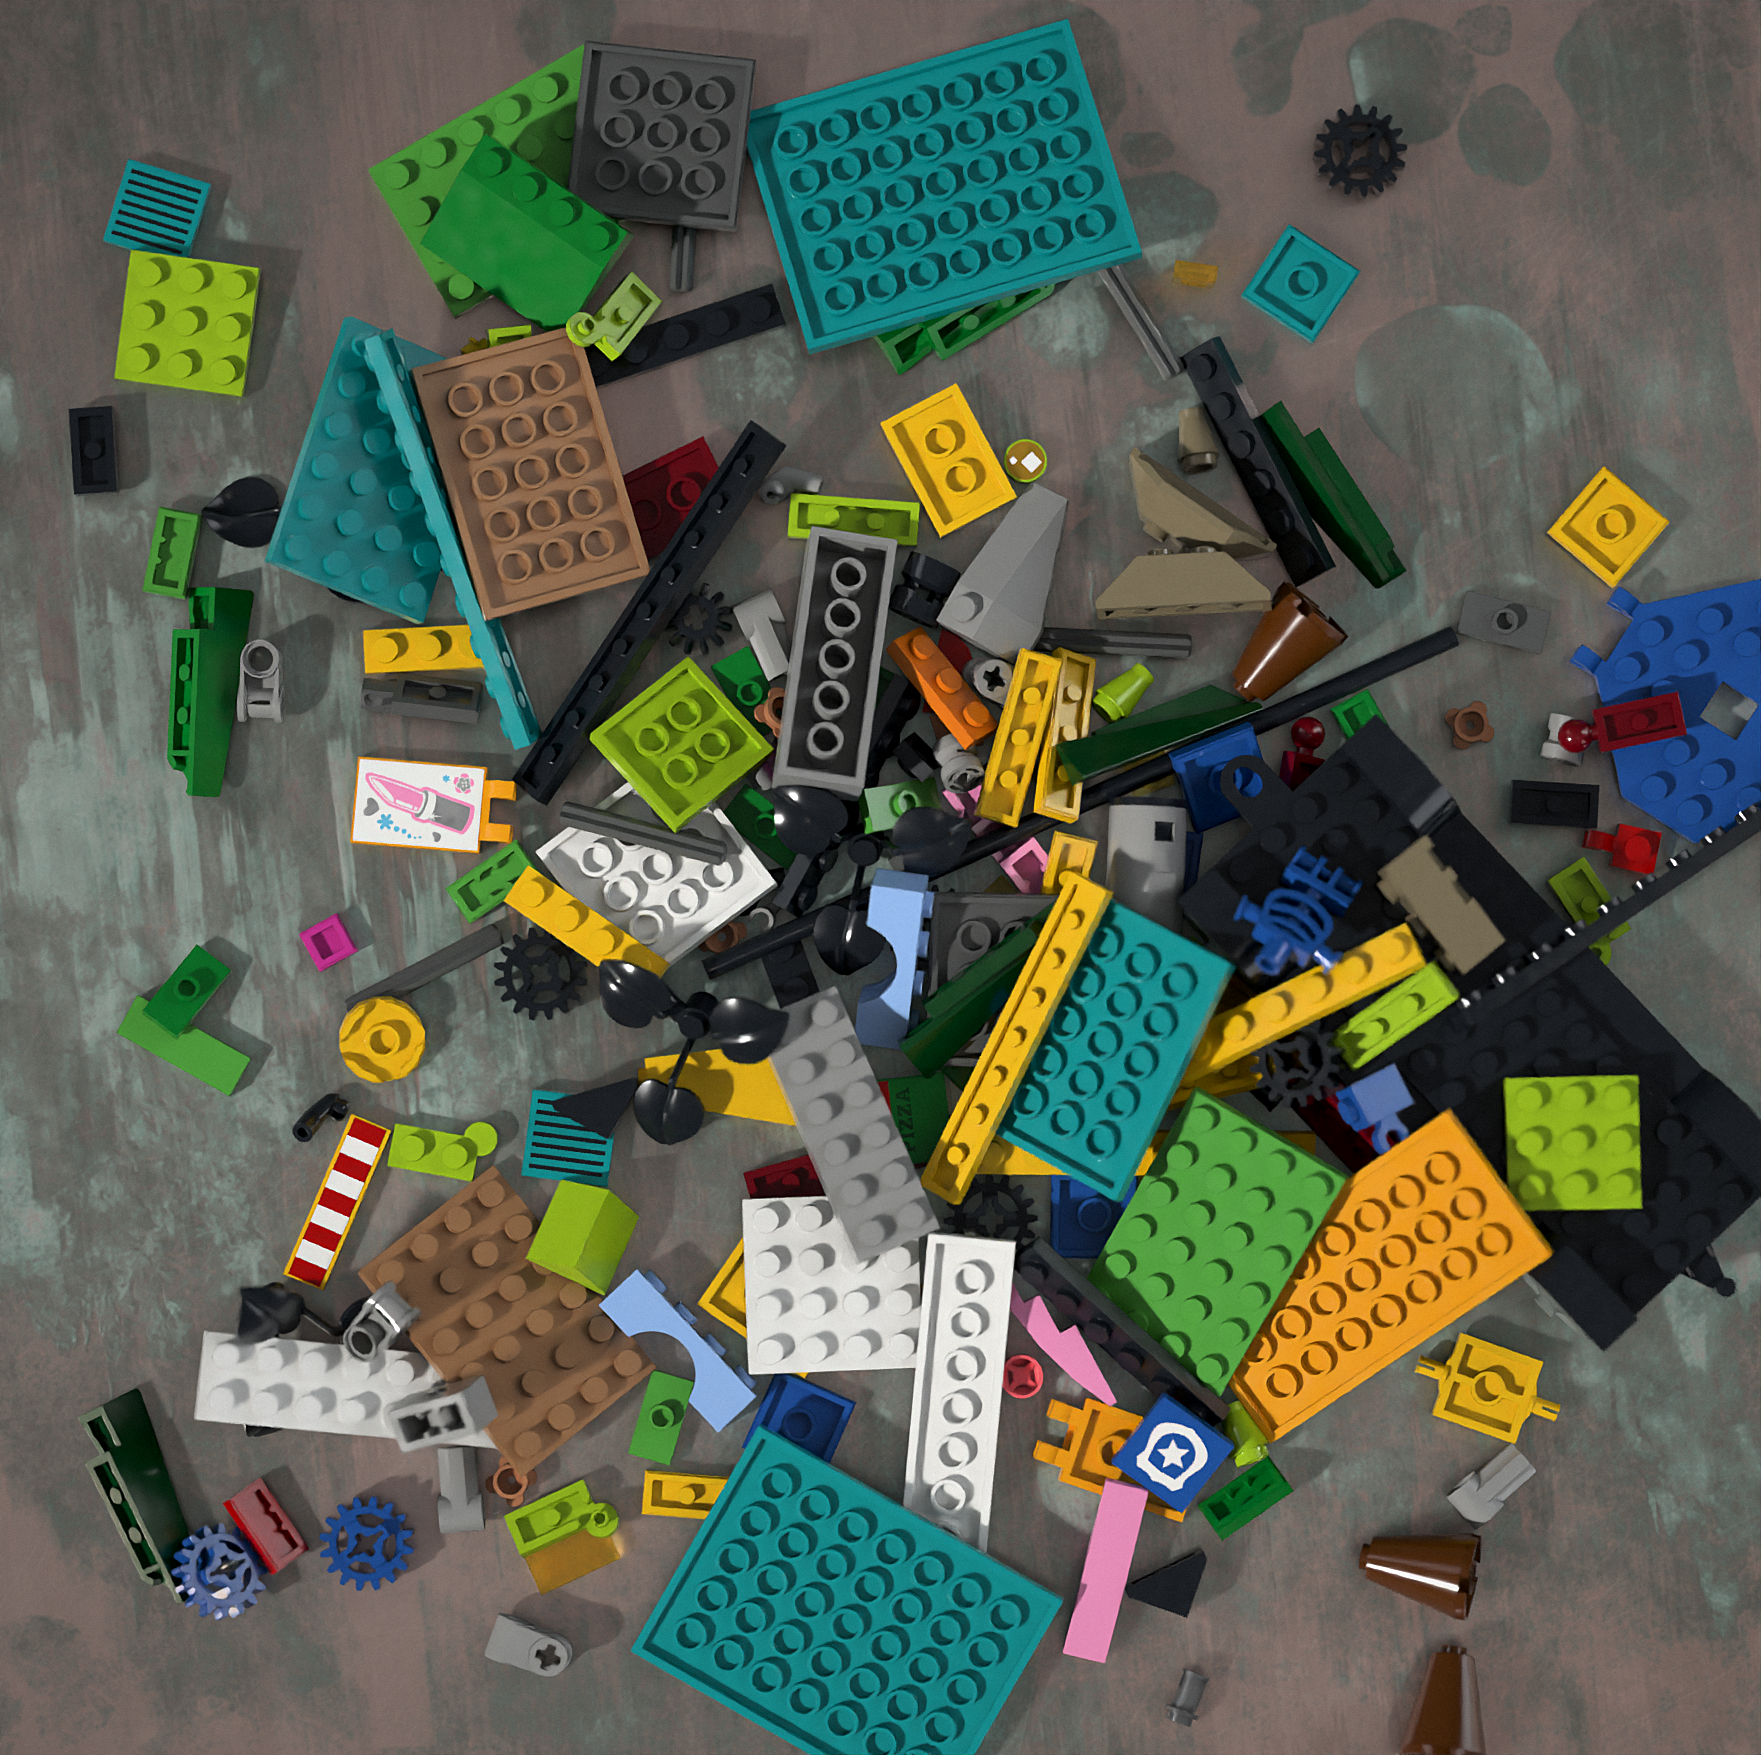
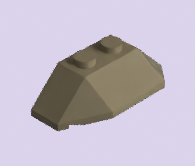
M1134 447L1128 458L1138 515L1139 519L1145 522L1142 528L1145 532L1162 543L1167 538L1181 547L1178 554L1191 553L1190 550L1195 547L1210 546L1216 548L1217 552L1225 551L1236 562L1271 556L1277 547L1276 543L1169 471L1137 447Z
M1201 546L1192 548L1190 550L1191 553L1173 554V551L1170 549L1149 550L1146 556H1137L1095 600L1098 620L1115 618L1272 611V600L1270 591L1225 551L1217 552V549L1214 547Z

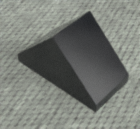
M634 1077L551 1101L553 1109L610 1140L639 1088L638 1078Z
M1198 1549L1126 1584L1125 1591L1129 1598L1187 1618L1207 1562V1557L1202 1549Z

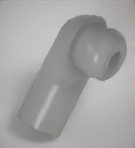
M786 466L768 476L762 482L760 497L765 503L775 505L791 496V493L797 491L809 495H819L824 476Z

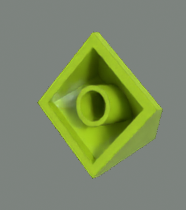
M561 1180L525 1259L605 1295L639 1216L608 1189Z

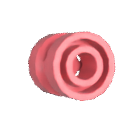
M1019 1353L1011 1355L1005 1360L1002 1387L1015 1398L1024 1399L1031 1397L1039 1391L1043 1384L1044 1375L1042 1367L1035 1358L1028 1354Z

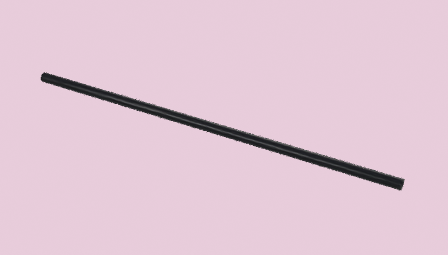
M1449 626L1084 789L1081 793L1079 815L1110 802V797L1124 796L1175 773L1169 756L1170 752L1246 722L1253 726L1256 736L1261 735L1459 646L1457 636L1452 627ZM1033 812L1020 818L1018 827L1014 828L1004 825L967 842L965 850L956 863L946 872L928 878V883L1064 823V821ZM872 885L861 889L857 910H869ZM851 894L829 904H839L849 908ZM825 906L702 960L701 962L709 980L813 935L816 918Z

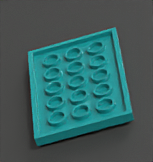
M349 316L343 319L265 562L413 623H424L442 567L440 562V554L442 552L436 536H432L426 526L425 513L427 511L421 495L418 496L412 488L410 482V472L412 470L406 454L403 455L396 445L394 436L396 427L391 414L387 413L381 404L379 397L381 387L376 373L369 369L365 361L364 349L366 346L363 340L384 330ZM396 336L408 371L412 368L448 359Z
M1111 898L995 1134L1112 1200L1123 1201L1236 964Z

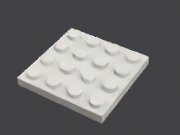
M629 782L594 807L669 827ZM716 802L680 830L726 843V858L720 866L572 827H567L535 851L566 892L669 962L670 966L778 886Z
M827 1196L742 1199L749 1375L916 1368L921 1318L918 1238L856 1265Z

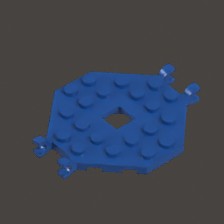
M1761 579L1646 604L1641 603L1635 596L1619 586L1618 589H1615L1606 605L1632 621L1606 661H1604L1599 655L1582 644L1577 648L1569 662L1595 678L1602 708L1674 692L1679 693L1687 735L1611 751V754L1614 757L1621 797L1693 844L1700 843V839L1719 826H1722L1725 832L1737 826L1738 824L1733 817L1752 804L1756 803L1758 808L1761 809ZM1722 682L1756 703V709L1736 740L1700 717Z

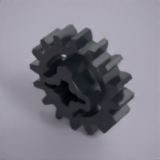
M1359 104L1354 105L1351 116H1348L1342 108L1337 110L1336 118L1338 122L1334 123L1326 119L1322 126L1328 135L1317 134L1314 141L1323 147V149L1313 153V160L1323 161L1324 163L1317 171L1318 177L1329 174L1331 180L1327 188L1331 191L1338 185L1344 187L1343 198L1346 199L1352 190H1358L1360 200L1366 199L1368 189L1371 188L1377 196L1382 195L1384 192L1382 182L1385 181L1393 186L1397 181V177L1392 170L1403 171L1406 164L1403 160L1397 158V155H1402L1407 151L1406 144L1396 142L1403 133L1402 128L1391 130L1388 127L1392 120L1390 114L1382 120L1376 118L1377 107L1375 106L1370 109L1368 115L1362 114ZM1363 125L1370 128L1367 131L1353 132L1349 127ZM1383 138L1388 148L1387 162L1379 154V143ZM1371 140L1366 157L1361 156L1358 160L1355 159L1351 165H1348L1354 148L1358 149ZM1333 142L1336 144L1335 147L1341 152V161L1337 167L1334 164L1331 153ZM1356 173H1367L1372 178L1358 180L1350 177Z
M529 928V939L523 940L517 934L513 935V941L516 946L512 950L504 946L500 949L507 957L506 962L494 964L496 969L503 971V977L494 981L495 986H506L507 992L500 998L502 1002L514 999L516 1004L513 1012L518 1015L524 1008H528L529 1019L534 1021L539 1011H544L549 1021L554 1018L553 1009L559 1008L565 1014L569 1013L567 1000L571 998L580 1002L582 999L575 991L576 986L588 984L586 979L578 976V971L588 967L587 962H576L575 956L579 953L572 948L568 949L566 944L559 939L554 940L553 935L546 930L543 937H538L535 928ZM532 946H549L544 954L540 956L528 957L522 953ZM563 955L570 968L569 983L560 977L558 964ZM545 962H549L550 966L547 972L552 976L550 982L540 981L530 991L535 978L534 974L530 972L531 968L534 965L542 967ZM513 966L522 971L524 984L519 993L513 983ZM552 990L560 995L555 1000L547 1003L533 1002L538 994Z
M1318 1019L1312 1024L1310 1023L1298 1029L1303 1032L1301 1035H1297L1294 1042L1281 1037L1249 1053L1258 1057L1259 1063L1249 1067L1250 1072H1261L1262 1078L1257 1082L1256 1086L1258 1089L1268 1086L1271 1088L1268 1096L1269 1100L1275 1101L1284 1096L1285 1107L1295 1106L1297 1100H1299L1302 1107L1312 1106V1095L1318 1101L1328 1098L1324 1087L1336 1088L1340 1085L1338 1080L1333 1077V1074L1337 1071H1344L1346 1068L1345 1065L1336 1062V1056L1343 1054L1345 1047H1334L1332 1042L1338 1037L1339 1033L1337 1031L1325 1033L1323 1031L1327 1022L1325 1019ZM1319 1048L1322 1050L1323 1062L1321 1061ZM1292 1052H1301L1298 1059L1303 1063L1302 1066L1304 1067H1294L1296 1059L1292 1056ZM1272 1057H1273L1274 1065H1275V1069H1276L1275 1072H1274V1069H1273V1066H1272ZM1301 1077L1307 1081L1311 1080L1314 1082L1304 1089L1292 1088L1294 1084L1299 1082Z
M986 1174L985 1183L979 1184L978 1180L974 1177L970 1184L971 1189L966 1192L960 1205L947 1201L946 1206L955 1212L954 1217L944 1219V1224L954 1225L955 1231L951 1234L965 1235L963 1228H975L983 1237H990L986 1225L979 1224L978 1218L979 1216L986 1215V1208L989 1207L988 1199L991 1198L995 1214L1003 1215V1223L996 1224L993 1238H999L1008 1227H1019L1017 1234L1012 1239L1016 1240V1249L1019 1251L1024 1247L1021 1242L1024 1237L1035 1238L1036 1235L1027 1229L1028 1223L1038 1221V1216L1028 1214L1026 1209L1034 1203V1199H1021L1020 1194L1024 1189L1022 1184L1016 1186L1013 1190L1009 1188L1010 1176L1004 1175L1000 1183H994L993 1175ZM998 1191L1008 1195L1015 1202L1019 1211H1007L998 1203ZM982 1192V1204L974 1212L962 1213L968 1200L975 1194Z

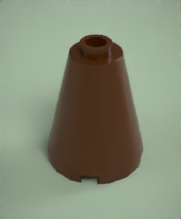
M1284 581L1276 589L1271 599L1272 611L1264 612L1232 671V675L1237 680L1233 687L1250 702H1253L1256 697L1262 701L1267 700L1343 645V642L1349 637L1345 630L1331 616L1328 618L1318 609L1319 605L1289 582L1286 583Z
M1473 1533L1374 1536L1371 1544L1364 1543L1362 1546L1359 1569L1366 1570V1579L1456 1620L1466 1621L1471 1610L1478 1577L1475 1576L1477 1563L1481 1561L1482 1536Z
M1441 1645L1440 1652L1431 1653L1399 1745L1400 1755H1486L1475 1658L1466 1655L1467 1648Z

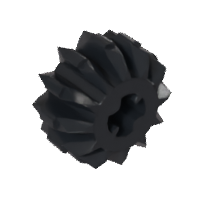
M707 583L701 585L699 596H694L692 587L687 598L684 599L672 617L674 620L670 621L663 631L671 632L678 630L670 638L669 644L675 647L685 638L684 654L688 656L693 652L694 643H699L703 656L709 655V647L706 641L711 638L716 646L722 647L724 641L716 631L720 630L728 633L732 632L733 629L732 624L719 620L720 618L732 615V607L724 606L716 609L725 596L719 591L708 600L710 586ZM693 609H699L701 615L705 612L709 615L708 619L703 620V628L700 630H694L693 624H690L689 627L685 625V620L691 618L690 611Z

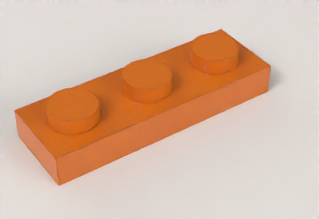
M921 626L893 640L885 649L965 750L992 736L997 731L999 723Z

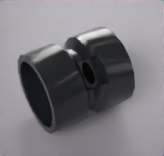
M911 551L901 572L905 581L902 584H896L889 599L888 609L913 622L937 630L939 623L936 619L945 605L943 599L950 596L959 581L961 573L936 559ZM918 588L929 592L926 600L916 596Z

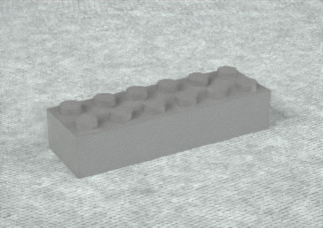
M816 526L811 527L805 548L771 788L782 785L813 786L829 791L839 799L858 801L864 787L897 540Z
M836 986L779 1009L780 1011L790 1013V1019L782 1041L767 1059L856 1265L939 1229V1224Z

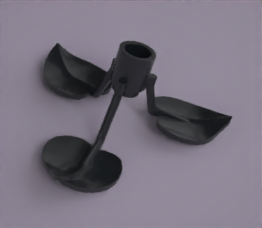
M246 477L234 481L225 487L211 503L201 510V513L206 523L218 536L236 546L253 549L271 543L278 521L277 516L280 515L283 504L277 507L278 495L269 483L260 478ZM327 587L340 600L348 603L367 604Z
M782 785L775 787L773 790L775 828L778 837L788 849L798 854L815 855L827 848L830 839L836 843L849 841L848 855L854 863L858 864L849 908L839 904H829L818 914L814 925V941L820 957L830 969L840 975L848 976L874 962L880 956L886 943V938L880 932L867 925L869 910H857L866 866L875 864L880 859L883 848H885L894 856L903 855V865L907 872L929 875L928 878L935 877L950 869L965 850L971 831V821L967 818L958 817L929 806L913 807L902 813L894 824L892 836L895 844L898 846L895 847L890 842V838L884 835L883 831L865 834L863 823L855 826L853 830L846 829L845 833L837 834L847 825L849 814L843 802L829 791L805 785Z
M602 959L599 964L600 1000L603 1009L612 1020L625 1027L643 1028L651 1022L653 1016L658 1019H665L678 1013L677 1024L679 1030L687 1037L669 1078L668 1085L657 1079H647L639 1086L634 1096L633 1109L638 1124L650 1138L658 1143L670 1146L694 1136L703 1124L705 1111L700 1098L688 1088L676 1087L677 1080L696 1039L705 1037L710 1031L713 1040H721V1051L728 1060L738 1064L750 1065L759 1063L771 1055L782 1041L787 1030L790 1013L772 1009L755 1000L744 997H729L719 1002L712 994L699 991L693 993L686 1003L678 1000L675 1006L663 1010L671 1000V992L667 984L658 975L646 968L622 960Z
M273 1282L264 1287H240L239 1309L235 1330L243 1342L260 1343L273 1337L280 1338L279 1333L287 1334L292 1332L300 1324V1315H304L331 1336H340L338 1344H344L343 1336L345 1331L362 1312L363 1306L371 1296L352 1303L341 1315L339 1326H332L306 1307L305 1301L299 1292L285 1288L280 1282ZM243 1424L244 1432L248 1437L264 1436L284 1429Z

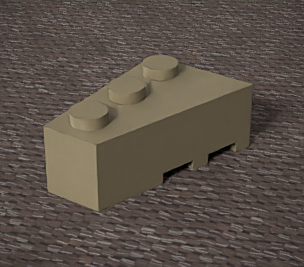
M1425 835L1377 872L1378 876L1382 879L1377 886L1393 905L1400 901L1410 915L1405 920L1416 935L1421 939L1427 935L1438 949L1433 952V955L1448 973L1455 969L1459 975H1463L1501 945L1505 939L1474 898H1470L1455 880L1458 877L1449 866L1445 867L1430 848L1434 845Z

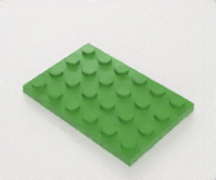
M584 44L368 169L455 320L495 296L426 249L420 242L460 170L484 134L495 137L565 187L568 186ZM613 219L619 224L626 221L621 219Z
M1196 1086L1086 1279L1208 1389L1220 1397L1340 1192L1348 1175Z

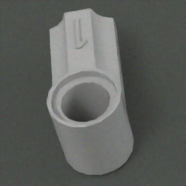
M771 588L732 605L731 607L746 641L750 640L768 682L787 675L792 641L785 630L784 625L786 622Z
M1509 1443L1477 1473L1473 1471L1449 1491L1446 1498L1476 1530L1488 1522L1504 1506L1503 1501L1532 1477L1536 1470L1526 1457L1512 1443Z
M476 1446L438 1448L441 1495H438V1518L441 1534L485 1530V1507L483 1493L479 1491Z

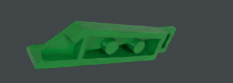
M1055 284L873 337L896 373L901 375L933 349L942 361L1051 295Z
M189 587L190 629H173L167 760L173 770L184 773L188 780L186 790L188 796L219 797L221 794L240 682V657L242 650L246 646L254 593L251 590L222 587Z

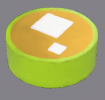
M1029 439L1018 440L1012 443L1006 450L1004 469L1013 481L1029 484L1030 482L1037 481L1045 472L1047 456L1042 446L1037 442Z

